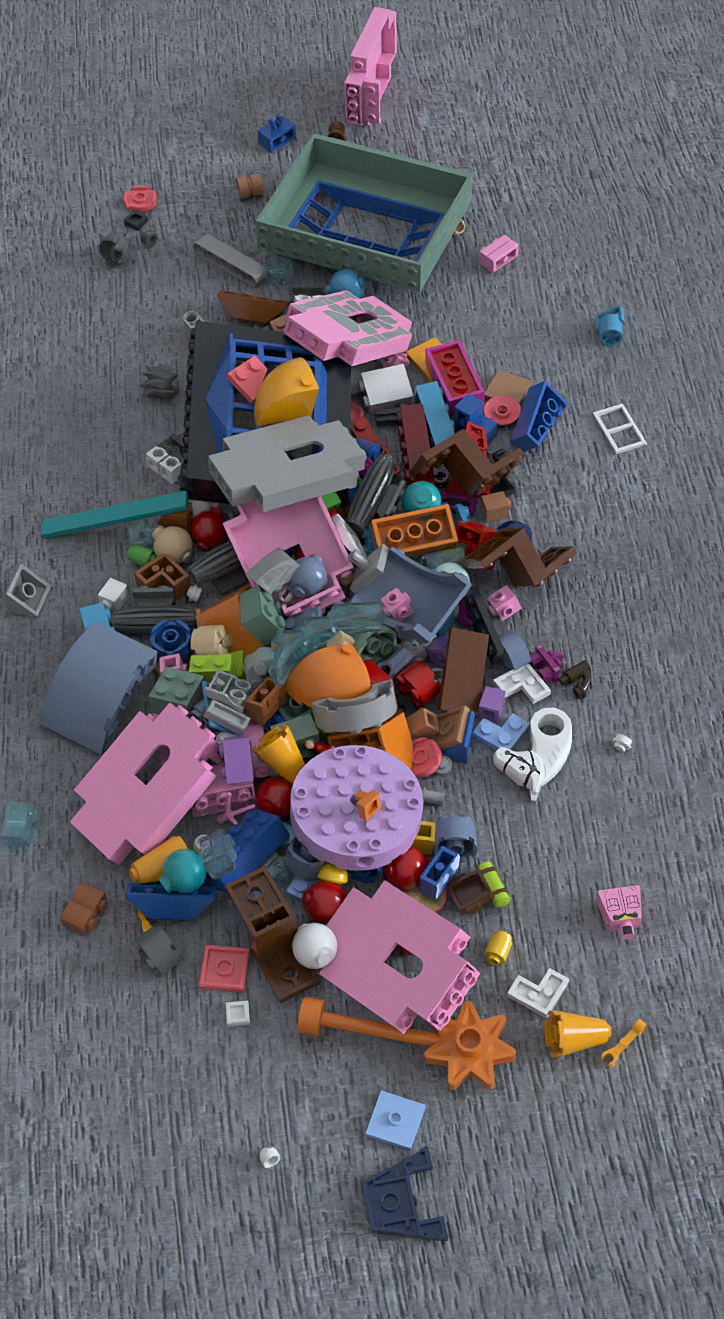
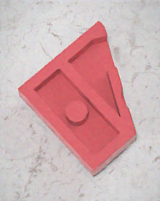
M253 356L229 372L226 378L252 404L268 369L256 356Z

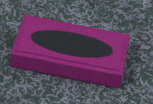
M440 492L441 503L447 502L453 514H455L454 506L460 503L463 506H467L469 516L474 517L477 498Z

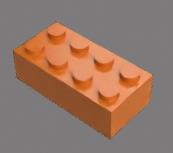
M449 504L371 520L370 524L375 550L382 544L389 549L393 546L394 548L401 549L408 558L453 549L458 543ZM425 515H434L432 518L427 520H418L420 517Z

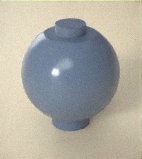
M317 555L297 559L295 562L300 566L295 570L292 579L288 582L293 593L298 597L309 598L322 592L327 584V571L323 565V559Z

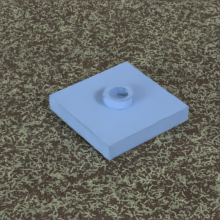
M381 1090L366 1131V1137L411 1151L426 1105Z

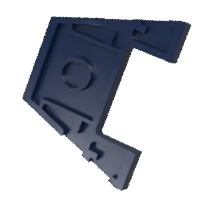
M428 1146L423 1147L416 1154L404 1158L403 1161L391 1168L388 1167L362 1182L372 1233L448 1241L444 1216L418 1220L411 1189L410 1174L433 1170Z

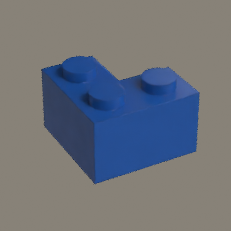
M468 393L455 406L454 432L457 433L462 429L465 430L466 423L469 421L485 428L488 445L497 436L498 423L483 415V401Z

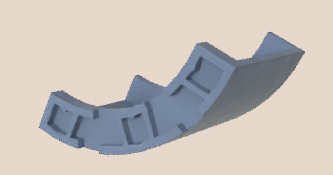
M392 546L388 551L383 573L355 594L346 606L365 620L371 618L375 622L391 628L397 633L396 637L412 643L414 640H417L419 644H426L431 641L472 584L469 582L468 577L462 573H441L436 569H429L405 556L401 549ZM395 588H398L401 593L406 592L412 600L409 604L415 612L402 622L396 621L393 616L389 618L382 609L385 605L381 598Z
M98 622L85 628L63 661L56 667V674L49 687L44 705L40 709V724L102 755L114 742L119 721L116 719L120 709L125 710L132 697L131 689L136 683L140 684L155 668L157 651Z

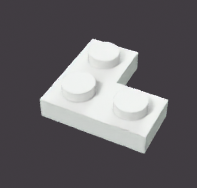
M529 663L493 680V685L496 688L506 691L505 698L522 690L534 704L551 693L549 687Z
M549 968L538 986L518 975L507 992V997L547 1019L549 1016L547 1013L553 1010L567 987L569 978Z

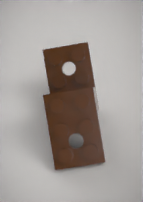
M462 429L421 454L409 474L413 479L419 475L423 477L432 467L438 468L443 464L465 493L471 497L475 494H482L489 485L493 487L500 481L501 477L507 478L514 472L512 469L521 463L520 459L524 453L518 448L492 464L467 432Z
M509 528L498 531L463 558L460 563L463 568L487 569L498 558L513 586L538 587L544 583L546 577L555 574L561 565L569 563L572 560L571 557L577 552L574 546L550 547L539 556L524 528Z
M266 866L226 884L225 889L246 925L250 950L280 1004L321 984L315 969L301 965L293 954L292 942L298 931L296 917ZM254 891L261 893V896L255 899L249 895ZM288 970H294L296 975L288 978L284 976V973Z

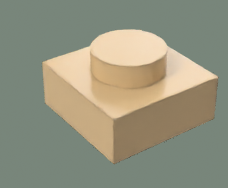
M339 631L326 646L354 645L356 642L350 635Z

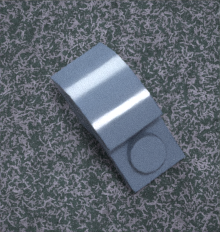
M509 630L504 634L498 635L505 650L501 657L505 668L516 670L531 662L528 650L516 632Z

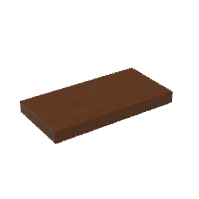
M453 627L449 628L438 710L450 711L465 705L470 711L475 713V716H478L489 635Z

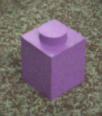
M486 686L479 704L478 717L499 722L505 704L506 691Z

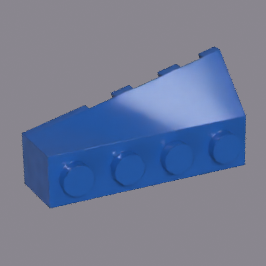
M545 380L529 387L510 440L516 448H520L523 452L540 445L548 434L549 428L555 424L556 418L562 414L563 408L569 404Z

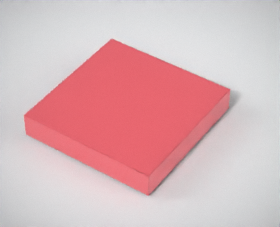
M205 945L199 989L244 993L250 948Z

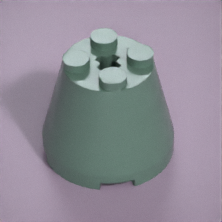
M354 616L339 617L335 621V627L331 632L333 637L339 631L353 637L356 642L353 647L362 660L371 659L377 665L380 662L386 661L399 648L396 638L397 633L385 625Z

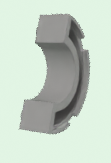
M392 680L372 684V689L368 693L356 698L335 699L328 697L311 702L316 726L325 733L350 731L352 734L359 733L365 728L381 726L382 722L389 719L397 711Z

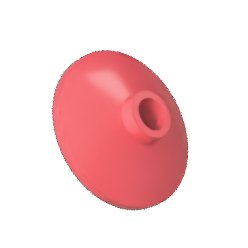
M505 395L489 399L484 406V415L493 419L501 426L514 423L521 412L518 401Z

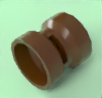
M339 121L332 122L329 125L328 137L344 141V124Z

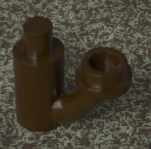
M583 660L564 671L563 676L558 678V681L561 685L566 683L572 684L583 677L582 684H577L573 688V694L577 699H584L586 697V690L591 682V667Z

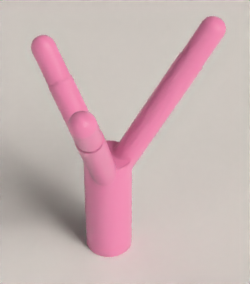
M228 792L226 812L217 817V822L222 824L229 820L234 825H237L238 822L233 817L254 809L256 806L252 804L232 811L230 810L231 792Z

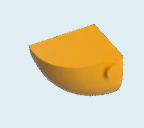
M303 358L291 359L280 364L263 380L254 404L256 426L312 415L319 387L310 366Z

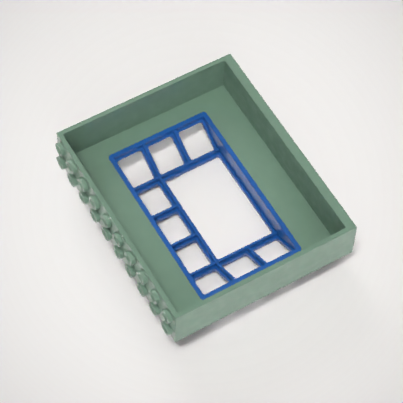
M313 133L256 219L257 248L336 270L353 269L365 278L421 292L472 201L473 174ZM319 190L338 203L333 212L314 200ZM309 205L328 218L323 228L303 215ZM344 205L413 223L399 249L329 230ZM301 221L318 235L294 228ZM436 222L431 230L416 232L419 225ZM427 238L423 246L406 248L412 240ZM417 254L414 261L402 258L404 256Z

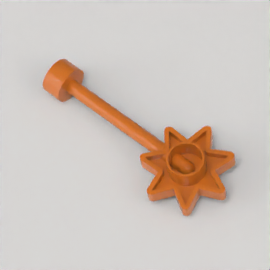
M305 996L299 1012L297 1031L300 1034L319 1037L323 1026L429 1046L430 1048L424 1052V1061L427 1064L448 1067V1088L450 1090H456L470 1076L486 1089L491 1090L494 1088L495 1081L493 1066L510 1063L516 1059V1050L499 1039L506 1026V1017L501 1014L481 1020L471 1001H465L457 1021L450 1019L449 1023L441 1031L431 1025L434 1032L408 1028L404 1034L387 1023L326 1012V1000Z

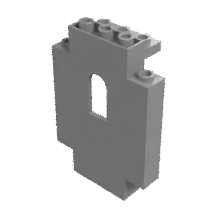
M310 415L223 438V452L208 456L209 473L232 507L255 500L263 512L346 488L357 487L358 471L364 470L366 461L365 451L359 447L356 439L352 438L348 429L339 420L318 426V423L314 422ZM311 444L320 445L324 448L319 453L290 460L285 451Z

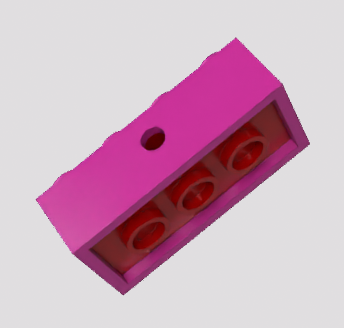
M457 340L426 348L425 364L433 382L437 381L439 388L442 387L444 403H447L450 413L448 415H454L455 406L468 393L483 401L484 407V389L461 341Z

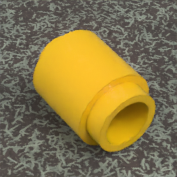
M496 931L491 936L484 952V957L489 964L498 966L505 963L512 947L511 935L504 931Z

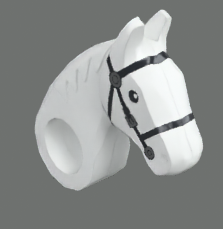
M543 708L533 715L529 730L531 751L517 752L500 747L493 755L494 765L509 776L517 785L529 789L531 801L534 802L538 797L540 788L561 770L571 749V719L564 711L557 708ZM552 725L559 728L561 733L549 736L542 733L540 728Z

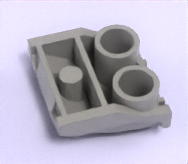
M278 547L262 558L246 574L271 594L279 592L283 584L288 583L292 579L295 570L300 565Z
M216 669L204 693L212 700L244 715L246 711L244 701L253 693V689H251V684L248 681L238 679L235 675Z

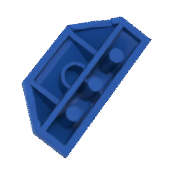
M160 882L129 883L125 898L149 919L187 921L193 920L214 902L217 886L202 884L191 893L183 894L173 890L168 894Z

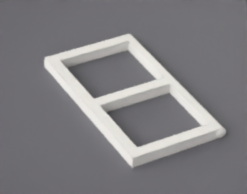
M623 404L593 412V417L615 454L647 445ZM622 410L629 423L607 430L599 416ZM633 428L640 442L618 448L610 434Z

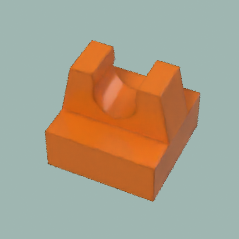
M373 789L369 793L359 790L354 795V798L358 800L355 805L359 809V816L365 821L369 820L381 808L379 793Z

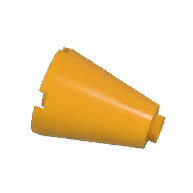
M283 724V729L277 726L258 740L261 744L258 747L254 745L252 751L284 779L293 784L296 776L305 766V762L288 725Z
M180 836L171 837L133 862L131 869H129L131 879L138 884L159 882L158 879L163 876L162 866L168 855L179 849H188Z
M551 1010L547 1013V1015H550V1019L545 1020L544 1024L546 1047H551L552 1052H549V1054L553 1058H559L607 1043L608 1038L611 1037V1027L604 1019Z

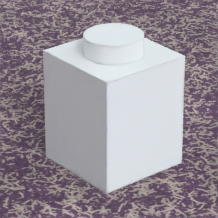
M112 578L108 580L98 594L99 603L103 602L105 609L109 608L112 612L121 609L130 597L128 586Z

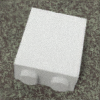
M404 364L361 373L358 386L360 392L363 391L364 393L363 404L365 408L368 407L369 414L375 413V409L395 408L397 404L402 402L409 405L412 404L413 393Z

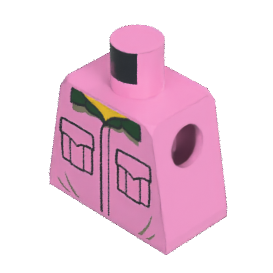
M640 886L598 890L596 903L609 931L620 930L623 940L632 939L635 936L633 928L640 927L642 918Z

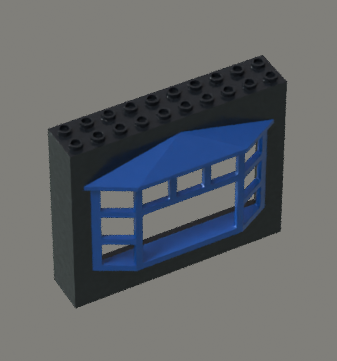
M196 321L195 328H191L186 381L188 382L185 392L187 398L184 408L186 415L184 416L183 427H185L182 441L184 447L182 448L181 457L183 459L181 464L182 479L180 480V491H187L189 494L188 500L230 504L209 473L208 456L223 452V438L252 431L233 427V410L254 412V404L234 402V386L226 376L235 369L236 360L247 361L256 356L263 365L264 363L280 365L291 359L303 358L310 368L314 369V377L319 387L313 408L314 422H317L319 426L339 420L351 435V365L341 358L336 357L323 361L284 334L283 331ZM255 424V430L262 428V426H256ZM312 444V454L323 451L324 448L322 446ZM347 489L336 491L341 501L339 507L344 508L348 503Z

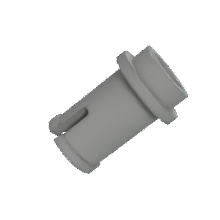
M426 787L421 789L423 804L425 802L443 806L445 792L426 790Z

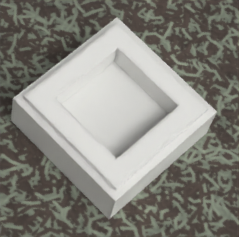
M248 1001L226 1003L227 1027L250 1025Z

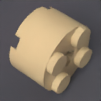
M223 625L197 626L198 629L193 630L191 650H195L196 655L229 654L232 637L230 634H227Z

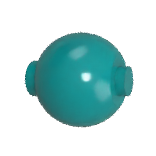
M414 482L406 488L402 497V505L406 513L440 506L441 495L438 489L429 482ZM425 515L420 517L418 520H427L432 518L434 515Z
M190 849L176 850L165 859L162 866L163 876L158 880L168 894L173 890L183 894L191 893L203 884L207 873L204 865L207 861L200 852L196 854Z

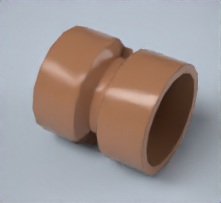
M260 173L252 174L249 178L246 176L236 177L240 199L250 198L251 194L254 197L264 195Z

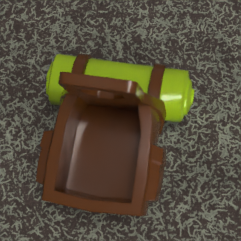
M490 861L479 865L477 863L474 864L475 871L468 874L462 873L451 879L450 883L447 884L452 899L463 915L472 914L492 902L495 908H502L511 901L507 889H505L497 874L496 868L493 867Z

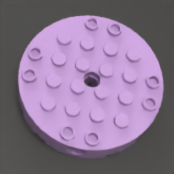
M360 745L341 746L327 750L305 764L293 783L290 820L298 841L302 842L312 856L322 862L327 861L335 864L336 868L358 871L375 869L390 864L393 859L403 855L412 846L420 830L423 812V794L420 784L414 773L405 763L383 750ZM373 789L379 793L381 808L369 820L365 821L359 816V809L355 805L358 800L354 798V795L359 790L369 793Z

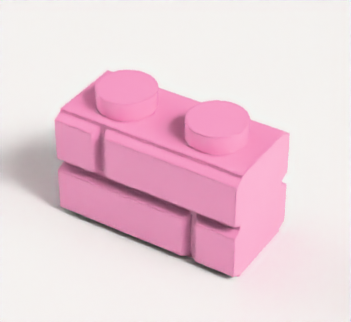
M506 235L499 239H494L490 245L480 249L479 264L489 272L494 273L518 256V244Z

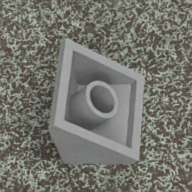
M21 563L18 565L4 597L9 612L37 617L51 585Z

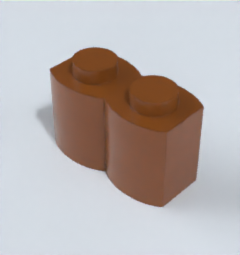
M82 882L61 915L62 926L85 936L89 931H93L97 923L96 917L100 912L103 913L108 905L106 893Z

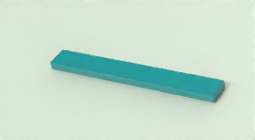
M181 491L44 519L41 535L46 539L188 510L189 494L187 491Z

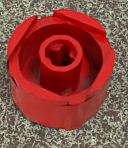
M420 660L412 662L395 677L399 683L398 691L400 694L410 697L416 709L424 707L440 693L441 683L434 681L433 676L435 674Z

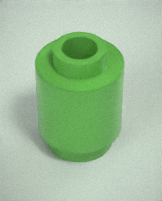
M132 545L127 554V559L131 560V563L142 567L157 558L154 550L141 545Z

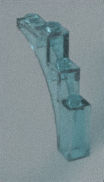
M382 603L333 604L328 616L305 617L303 625L300 626L299 630H277L274 639L271 640V649L275 654L273 664L269 667L270 677H273L275 686H283L288 675L298 663L312 652L325 646L339 631L350 636L365 632L381 631L385 620Z

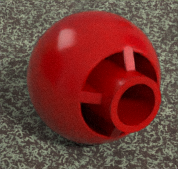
M210 507L209 511L200 512L192 519L190 536L197 548L206 551L207 549L217 548L225 542L228 534L223 525L226 520L223 518L224 512L221 509Z
M283 777L266 779L259 785L256 791L255 801L257 808L279 816L280 819L288 817L290 815L293 784Z
M411 846L403 855H399L390 864L384 866V874L395 887L405 890L413 889L419 886L420 875L427 869L431 859L425 856L418 848Z
M321 880L312 884L307 891H304L302 903L304 904L306 914L312 921L327 925L347 895L339 884Z

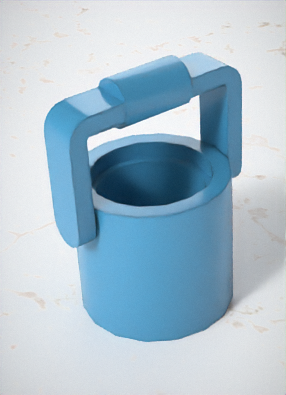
M620 305L596 316V329L599 333L600 342L604 345L614 346L623 339L622 322L625 321L624 310Z

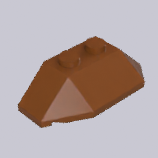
M221 290L217 293L218 299L232 317L238 318V321L242 322L252 320L255 321V324L259 325L269 322L290 305L289 301Z

